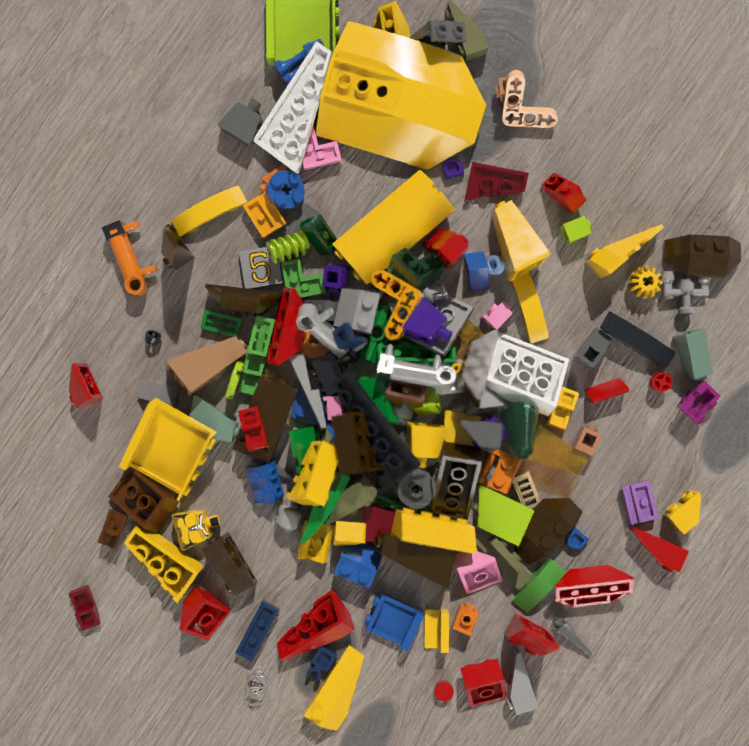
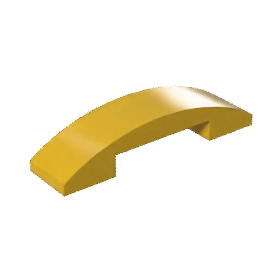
M238 185L201 201L171 221L180 238L197 230V227L229 210L233 211L247 203V200Z
M527 272L512 280L511 284L513 289H515L525 321L527 336L531 344L547 339L549 336L535 285L530 272Z

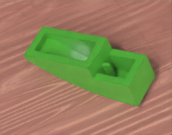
M548 557L538 571L535 570L533 572L531 580L519 590L512 601L528 613L552 590L567 571Z

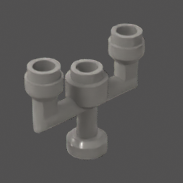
M673 271L661 272L660 280L663 281V297H679L682 295V307L678 309L679 314L695 313V309L690 306V295L709 296L711 277H697L700 289H694L692 279H680L678 289H672V282L674 281Z

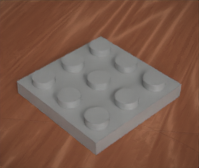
M423 283L419 291L424 292L426 287H432ZM449 295L448 299L442 298L433 301L432 305L447 317L448 326L446 329L453 332L451 339L445 342L438 338L436 343L431 346L405 335L403 337L445 357L473 313L474 308ZM407 311L401 317L402 320L407 317Z

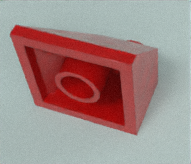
M73 363L71 365L69 399L76 408H83L103 398L88 364Z
M194 586L183 601L179 629L182 632L209 640L231 609L210 592Z

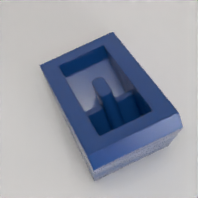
M484 252L464 254L470 292L489 289V271Z

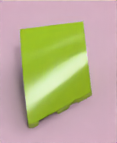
M478 484L477 527L519 546L534 510Z

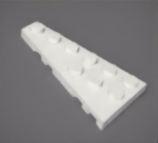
M317 41L252 140L297 174L300 172L333 54Z

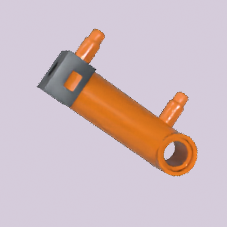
M118 220L103 226L102 230L106 240L110 242L125 281V289L133 295L142 296L148 291V283L144 276L157 271V267L153 265L140 269L130 244L128 232L139 227L140 223L135 221L125 224ZM136 281L140 282L138 290L133 289V284Z

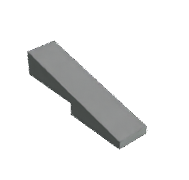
M304 353L293 355L289 358V362L321 431L326 430L319 389L311 391Z

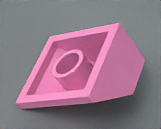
M461 551L456 554L454 563L467 594L502 581L495 557L480 552L474 554Z

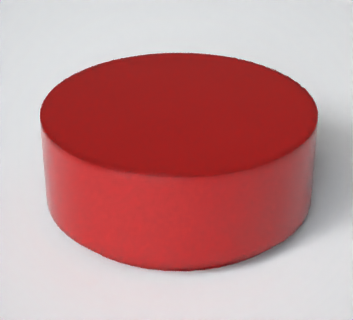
M446 680L436 683L434 687L436 698L442 702L449 701L454 694L452 684Z

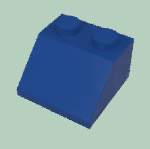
M370 542L344 545L333 574L370 588L382 554L374 550V544Z

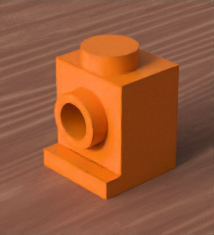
M467 602L465 605L459 603L451 623L452 628L471 636L479 615L476 606ZM465 616L470 617L468 622L463 621Z

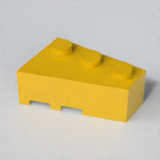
M314 441L311 443L301 463L304 467L299 477L295 475L293 481L296 483L291 493L287 492L286 499L301 505L325 506L329 497L331 483L334 480V472L339 462L335 446L324 441Z

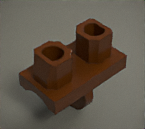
M110 509L97 543L117 549L129 516Z

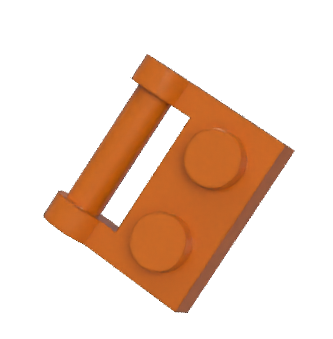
M495 448V451H487L488 455L478 476L477 483L507 495L522 459ZM495 456H497L500 460L491 481H488L486 477Z

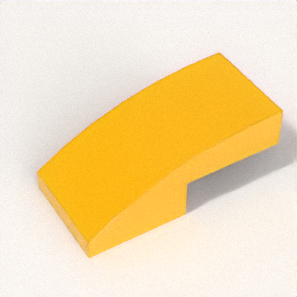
M562 387L557 406L548 416L546 424L563 431L566 430L579 393Z

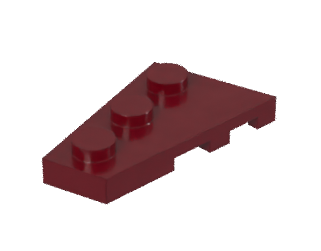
M472 162L464 200L523 193L526 189L529 173Z

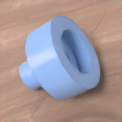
M492 255L487 259L489 274L499 275L503 272L505 262L501 256Z

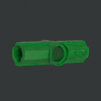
M378 305L373 330H381L382 336L374 338L370 334L367 335L368 343L362 348L360 358L375 364L378 356V344L383 342L385 338V327L392 315L389 306Z

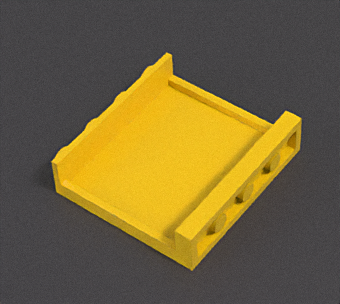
M155 398L148 403L119 464V468L126 470L132 467L178 493L177 500L180 501L183 496L187 497L193 486L190 484L192 480L195 481L199 476L200 471L198 469L200 465L203 466L208 458L206 453L208 449L211 450L216 442L214 437L217 432Z

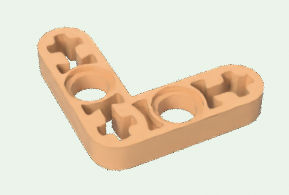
M519 70L511 71L506 79L502 108L503 123L514 127L551 128L555 126L558 117L553 108L522 106L525 87L524 74ZM516 77L519 78L516 85L517 89H515L513 85V81ZM511 95L519 97L516 102H509L508 98ZM512 113V119H508V116ZM529 113L535 115L534 119L531 121H527L524 119V117ZM548 115H551L552 117L547 121L546 118Z

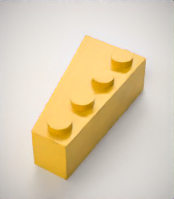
M139 524L124 542L137 559L148 567L151 575H155L162 583L161 586L170 592L176 603L184 596L204 567L203 564L186 552L181 551L180 548L159 533L143 529Z

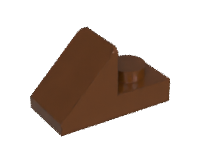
M390 379V382H387L385 396L400 409L403 402L423 406L427 386Z

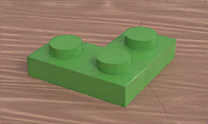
M300 259L281 262L286 288L296 289L300 298L326 294L325 286H322V274L304 277Z

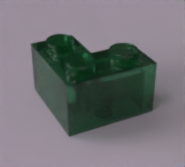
M404 248L392 255L387 271L422 291L440 279L446 264L433 252L419 260L407 248Z

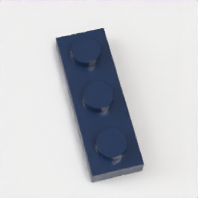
M262 600L235 652L236 654L251 662L253 661L280 608Z

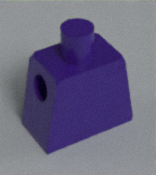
M424 298L402 326L405 336L431 346L436 343L438 338L448 342L453 335L452 331L446 329L448 326L447 317Z

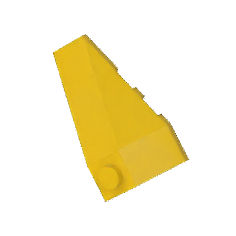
M662 224L607 245L600 250L596 248L588 254L590 258L586 262L601 279L611 274L623 264L629 256L638 251L642 244L648 242L664 226Z
M348 645L306 706L304 712L306 718L319 727L338 730L348 715L365 655Z

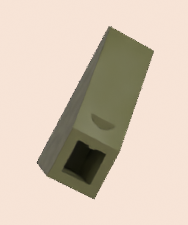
M451 0L448 1L445 9L447 21L465 23L467 41L464 43L458 42L457 49L459 55L463 56L465 62L486 55L488 45L482 29Z
M365 473L348 482L326 522L327 526L333 522L341 521L348 514H355L360 507L364 505L367 507L375 501L374 498L377 490Z

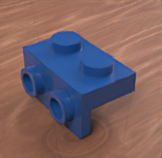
M270 461L266 465H249L246 467L255 503L273 504L284 496L275 461Z

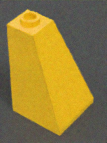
M512 200L507 203L502 201L495 206L492 219L501 256L505 262L506 276L510 282L542 265L550 256V252Z

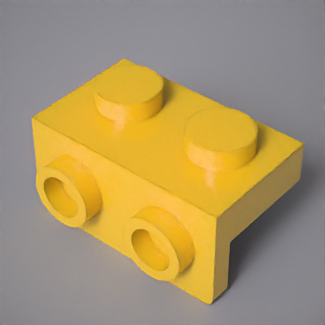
M308 520L305 521L302 527V536L304 534ZM323 523L319 530L305 544L300 543L298 546V558L309 559L322 564L327 563L334 525L329 524L327 526L326 523Z

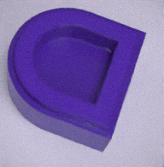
M449 158L443 164V173L446 180L464 175L462 164L457 158Z

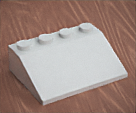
M499 332L486 387L500 398L549 416L557 406L569 359Z

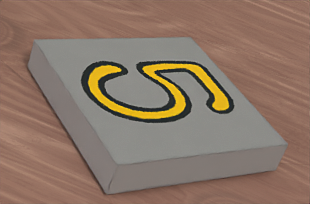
M266 247L239 251L245 288L254 289L283 284L280 260L277 258V264H274L268 255Z

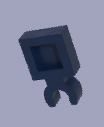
M325 645L320 646L311 659V663L315 665L308 668L306 675L309 676L314 671L317 673L315 681H319L321 671L328 672L338 654Z

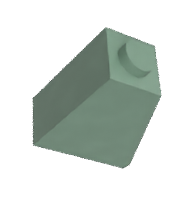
M704 328L674 336L673 339L688 380L699 382L707 379V375L712 374L713 370Z
M193 396L189 417L216 431L214 439L234 442L240 430L237 427L238 422L202 396Z

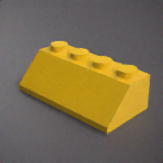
M403 508V511L396 509L391 532L402 541L476 554L474 526L468 523V520L457 518V521L450 520L451 517L446 515L434 517L432 513L421 511V514L414 513L415 510L410 508Z

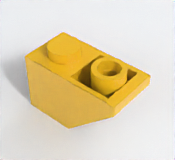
M694 490L686 491L681 496L682 499L677 503L669 505L666 509L667 511L663 514L673 527L684 535L699 523L701 494Z

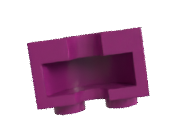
M703 380L698 383V386L693 391L690 389L679 401L681 405L678 408L693 423L700 424L706 417L705 411L707 409L709 411L718 404L716 401L720 398V395Z

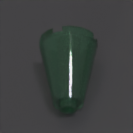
M514 402L505 405L503 411H500V418L512 453L519 459H526L533 453L539 418L538 407L530 403V406L524 405V402Z

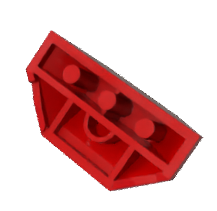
M294 288L283 289V295L278 305L266 361L268 364L280 365L300 351V347L303 344L304 331L297 326L296 322L299 308L304 303Z
M610 565L569 569L555 585V601L570 607L612 603L623 598L626 594L630 595L633 593L634 578Z

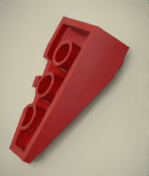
M331 590L318 598L313 603L314 607L309 613L305 612L301 616L302 620L296 627H291L277 642L281 661L336 641L355 630L351 614L335 590Z

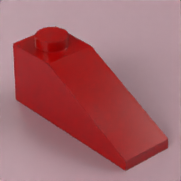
M630 525L629 530L652 557L662 564V569L671 573L673 570L681 572L689 553L688 550Z

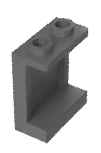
M430 20L409 37L410 39L446 50L445 45L448 42L464 43L467 41L465 23L459 21Z

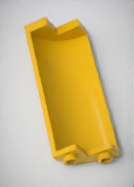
M419 170L332 243L336 248L334 253L341 261L345 259L354 270L352 274L358 281L362 279L368 284L371 282V275L374 271L385 270L455 210L441 191L439 192L430 178Z

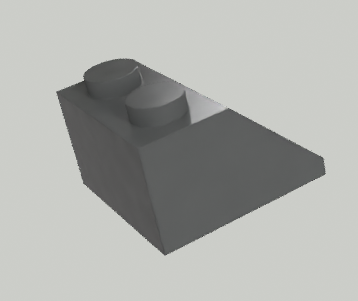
M458 419V424L475 444L481 446L480 449L495 451V448H501V423Z

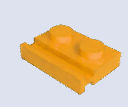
M266 191L243 205L263 239L287 225L275 204L269 201Z

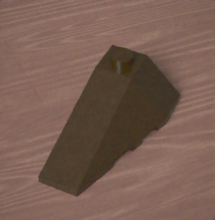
M170 224L165 225L161 253L165 258L162 260L168 268L172 267L177 271L192 260L194 255Z

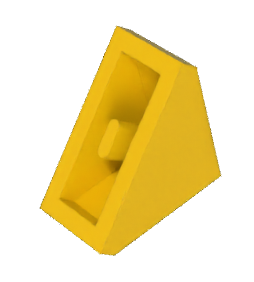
M336 521L333 529L332 546L365 543L366 524Z

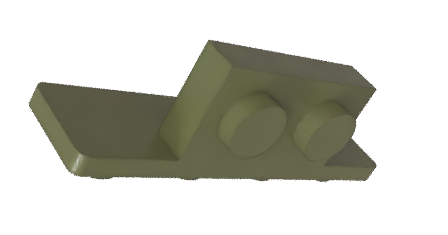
M476 524L474 526L476 544L486 555L495 557L501 572L520 590L532 578L528 571L519 563L522 559L515 552L510 553L507 550L509 545L502 538L497 539L495 535L477 527Z

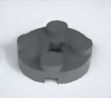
M416 469L397 483V494L400 500L408 507L413 509L423 508L434 498L436 484L427 471ZM415 484L421 486V489L418 490V493H415L414 490H411V488L414 487Z

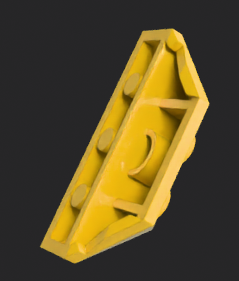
M393 1L378 7L377 16L372 25L373 28L407 38L410 37L409 25L397 2Z

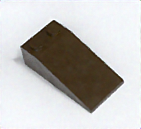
M261 375L248 408L258 406L268 447L248 451L244 431L240 428L233 450L269 464L275 454L298 390Z
M443 441L435 481L436 494L432 498L430 513L433 514L432 516L446 515L451 517L450 519L457 520V518L468 520L482 464L481 447Z

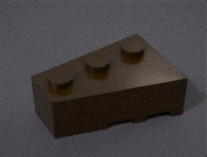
M348 412L332 416V428L335 435V448L337 450L338 467L341 476L382 470L381 465L377 464L373 454L376 453V450L370 446L367 437L370 436L363 413Z
M229 531L211 541L202 549L225 582L229 593L237 596L256 584L257 579Z

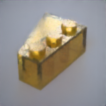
M536 425L516 454L519 458L577 475L589 460V458L541 425Z

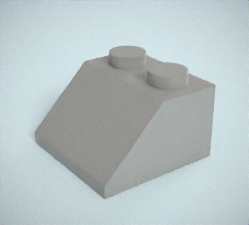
M342 288L333 326L339 327L343 323H350L353 331L371 335L380 294Z

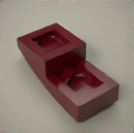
M89 585L70 591L68 595L76 609L74 615L82 631L100 625L99 612Z

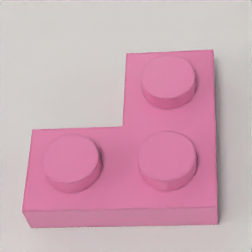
M312 127L303 158L304 169L309 170L341 162L337 141L318 146L315 130Z

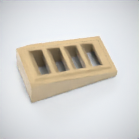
M529 471L515 475L512 485L520 504L526 506L525 503L535 499L536 503L527 506L533 509L540 502V498ZM527 479L526 483L518 486L517 482ZM530 486V489L523 492L520 491V489ZM529 493H532V494H533V496L528 497V498H526V499H523V497H522V496L527 495V494H529Z

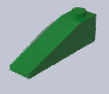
M315 426L289 431L293 457H297L296 472L298 477L304 467L301 463L311 443L321 441L319 429L315 430Z

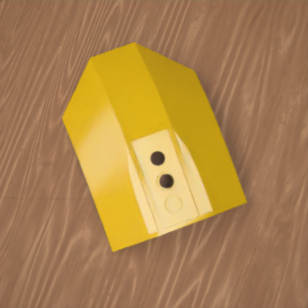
M348 21L332 54L322 88L316 136L429 170L475 144L487 105L462 56L401 35ZM362 81L368 82V88L365 91L359 90V84ZM380 86H385L388 90L384 97L377 95V90Z

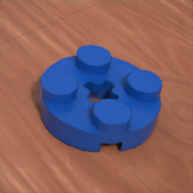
M288 170L278 171L267 182V197L279 209H292L304 199V184L296 172ZM284 185L289 188L288 195L281 191Z

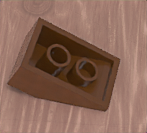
M132 467L127 469L108 496L143 529L156 533L179 503L166 489Z

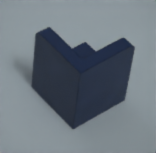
M343 323L332 331L338 349H355L367 341L366 337H355L350 323Z

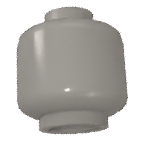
M288 502L287 505H280L275 517L277 528L286 532H291L298 528L303 514L298 509L299 505Z

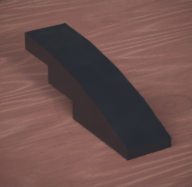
M611 311L608 312L599 327L626 347L632 348L662 368H667L676 353L656 338Z

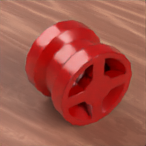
M655 373L649 379V386L657 392L668 391L672 386V378L667 373Z

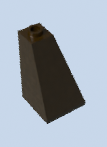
M378 530V535L374 539V550L442 587L449 588L457 550L402 541L392 532Z

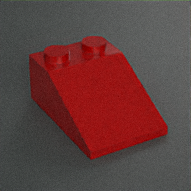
M517 613L514 614L505 631L509 643L517 647L518 645L525 647L524 650L534 656L535 654L544 656L560 648V645L549 630Z

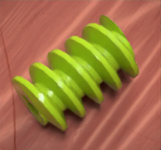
M300 231L298 234L286 235L284 239L279 237L277 241L275 239L270 240V243L266 241V249L270 259L274 264H277V258L284 262L285 255L288 260L292 259V253L298 258L299 251L303 256L306 255L305 249H309V241L306 234Z

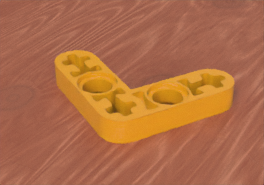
M376 270L371 275L372 284L399 300L385 327V335L388 339L399 340L404 336L402 326L421 302L422 294L417 288L389 272ZM378 276H382L384 280L389 282L387 284L380 282ZM398 282L400 284V290L399 292L394 293L392 290V286L394 283ZM410 293H412L415 297L414 300H411V298L409 297ZM401 309L407 311V317L404 320L399 317ZM392 328H396L397 335H393Z

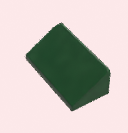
M318 214L301 228L320 255L329 256L335 249L332 243L337 238L323 216Z

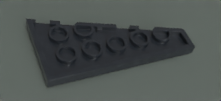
M348 370L335 380L333 384L341 404L345 406L347 412L363 413L370 436H367L370 446L376 450V453L373 454L376 463L380 464L382 470L370 473L372 480L375 479L378 486L377 492L380 496L421 466V463L354 375Z

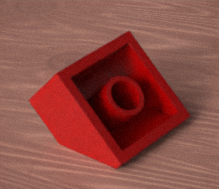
M487 659L482 663L468 664L460 668L470 707L507 698L505 682L498 659Z

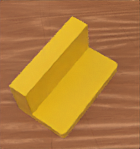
M425 609V648H440L441 653H449L448 609Z

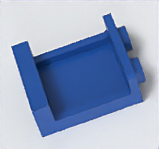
M381 592L380 596H376L373 601L372 607L374 609L372 614H368L363 625L366 626L365 632L369 633L371 631L399 644L401 649L408 651L424 617L423 611Z

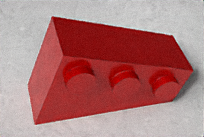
M437 228L421 245L449 270L465 254L469 248L467 244L469 241L461 233L458 235L456 232Z

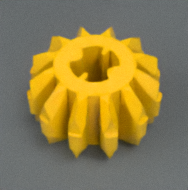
M644 266L643 269L641 267L637 268L636 273H631L633 279L629 280L628 283L634 285V287L630 288L631 291L637 290L635 296L638 297L642 294L643 299H646L648 295L654 297L655 292L661 290L658 285L663 284V281L658 280V277L661 276L660 273L655 275L656 268L650 270L649 266ZM643 279H647V280H648V281L646 282V283H648V285L645 286V285L643 284V283H645V281H643Z

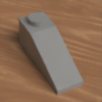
M518 647L514 648L508 685L510 697L506 698L510 710L514 709L516 716L538 709Z

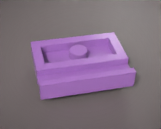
M646 480L620 487L629 524L634 525L635 523L658 519L650 481Z

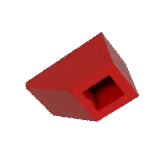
M555 172L541 185L560 207L572 214L587 201L579 185Z

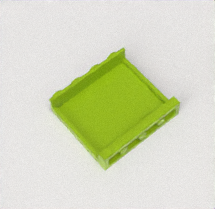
M266 0V58L268 64L274 65L273 63L277 60L285 61L294 57L303 50L302 46L317 39H321L324 47L333 53L337 46L336 38H340V26H336V20H340L339 7H336V1L339 0Z

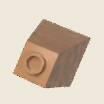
M235 336L171 358L166 361V369L190 399L237 361L246 356L247 346L241 339L238 340Z

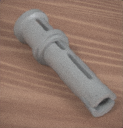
M444 282L432 288L426 287L424 292H421L422 298L426 297L424 299L433 304V301L449 298ZM413 295L409 296L411 300L415 299ZM398 301L389 303L392 313Z

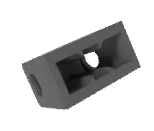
M251 98L247 106L237 102L218 123L219 129L251 149L254 144L252 140L258 133L263 121L261 116L257 114L261 104Z

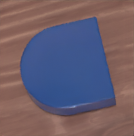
M576 527L565 537L567 546L572 550L582 549L589 541Z

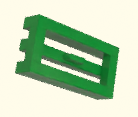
M205 310L201 329L239 338L243 319ZM208 315L237 321V325L208 319ZM206 322L233 328L235 333L206 326Z

